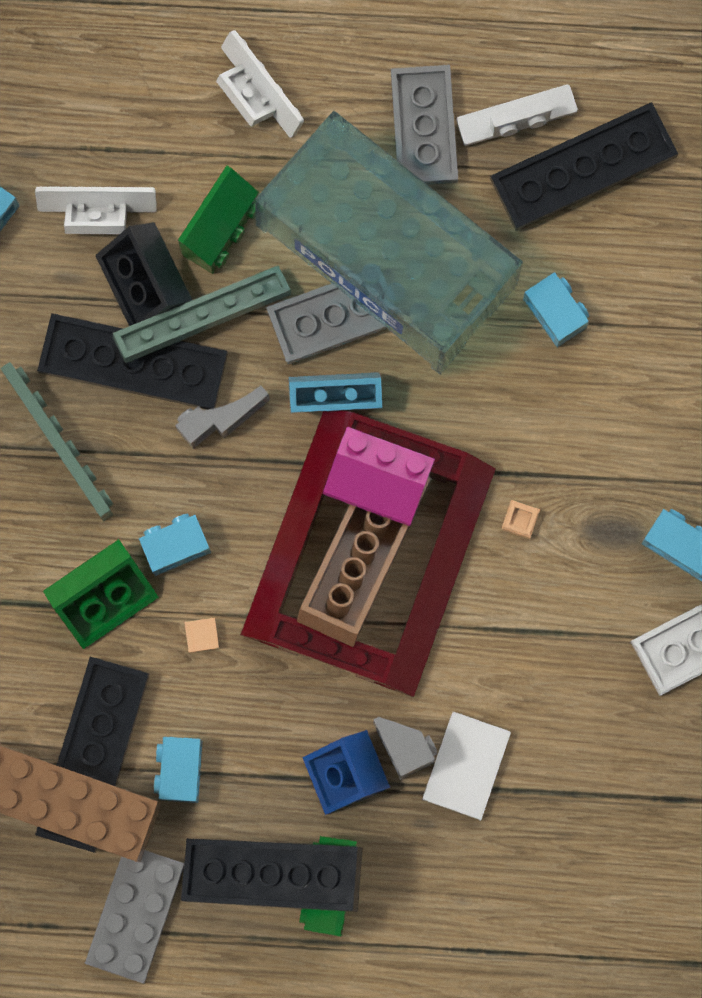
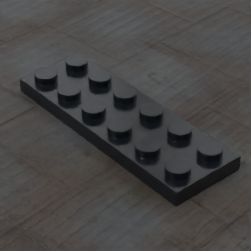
M650 102L490 176V180L515 231H518L677 158L678 152L653 103Z
M51 313L37 369L38 373L183 405L199 406L207 410L216 407L228 351L179 341L125 363L113 339V333L123 328Z
M90 656L56 766L116 787L150 674ZM37 827L36 836L93 853L97 851V848Z
M187 838L181 901L358 912L363 848L355 846Z

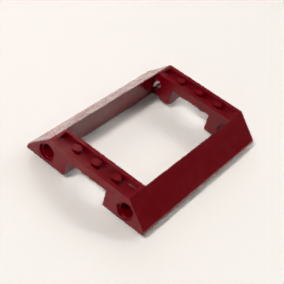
M342 410L323 411L240 635L298 656L300 654L353 673L357 678L414 698L496 468L462 450L354 412ZM347 427L434 458L429 477L443 483L449 481L457 484L396 654L356 641L354 647L349 646L297 622L295 618L281 614L325 496L323 491Z

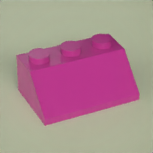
M347 427L323 494L410 526L435 459Z

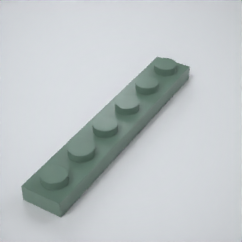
M275 266L114 332L113 339L125 363H128L290 296L291 289L279 266Z
M11 362L1 367L0 369L103 522L113 516L109 509L113 502L104 489L100 492L97 491L92 483L97 478L88 465L80 466L76 460L80 453L71 440L66 443L59 434L63 431V428L55 416L47 417L43 411L47 404L39 392L36 391L32 394L26 384L30 382V379L20 366L15 369Z

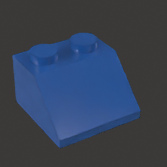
M367 730L343 737L302 757L325 815L390 788Z

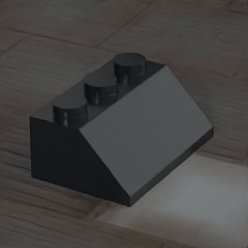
M155 222L127 227L95 255L129 326L192 301Z

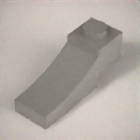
M260 385L243 398L222 407L202 410L199 406L194 410L189 408L178 417L179 423L175 425L176 429L192 449L198 446L215 430L223 438H226L270 401L269 394Z

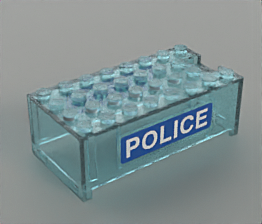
M333 111L255 198L256 226L265 233L268 231L431 363V368L440 375L466 346L467 341L484 321L497 310L515 289L523 265L521 259L336 111ZM467 285L471 286L474 290L459 307L453 303ZM479 293L483 298L468 315L463 309Z

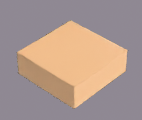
M511 500L501 530L530 539L540 509Z
M215 618L184 622L189 654L220 649Z

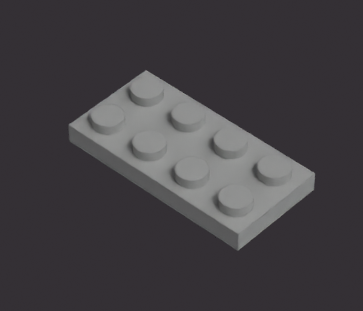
M450 65L392 68L391 84L397 167L419 185L458 183ZM398 181V187L405 186L400 181Z
M379 266L345 278L400 323ZM337 282L266 307L287 365L391 327Z
M146 850L141 862L121 857L85 964L145 984L184 869V863Z

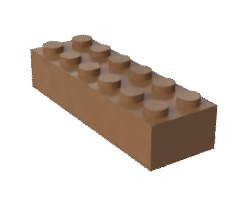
M428 477V480H427V482H426L425 488H424V490H423V493H422V496H421V498H420V501H419V504H418V506H417V509H416V512H415V514H414V517H415V515H416V513H417V511H418V508H419V506H420V504H421V502H422V500H423V498H424V496H425V493H426V491H427L429 482H430V480H431L430 477ZM350 504L300 607L297 622L354 647L410 526Z
M0 746L1 814L135 862H141L162 803Z

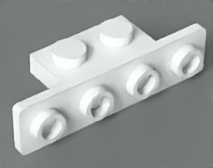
M235 30L229 32L221 48L235 67L220 74L216 82L251 127L273 116L290 138L295 136L304 123L299 110L292 105L283 93L282 88L275 83L266 71L265 66L249 49L246 41Z
M567 84L459 116L456 122L463 144L469 146L499 136H511L519 130L529 127L537 128L543 126L549 121L576 114L578 109L571 87Z
M36 187L35 189L38 211L65 212V234H120L126 229L127 212L157 211L156 192L153 187Z

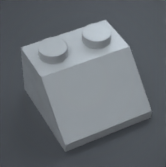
M381 717L373 719L376 731L400 780L434 764L435 759L433 756L437 755V749L430 735L424 738L419 730Z

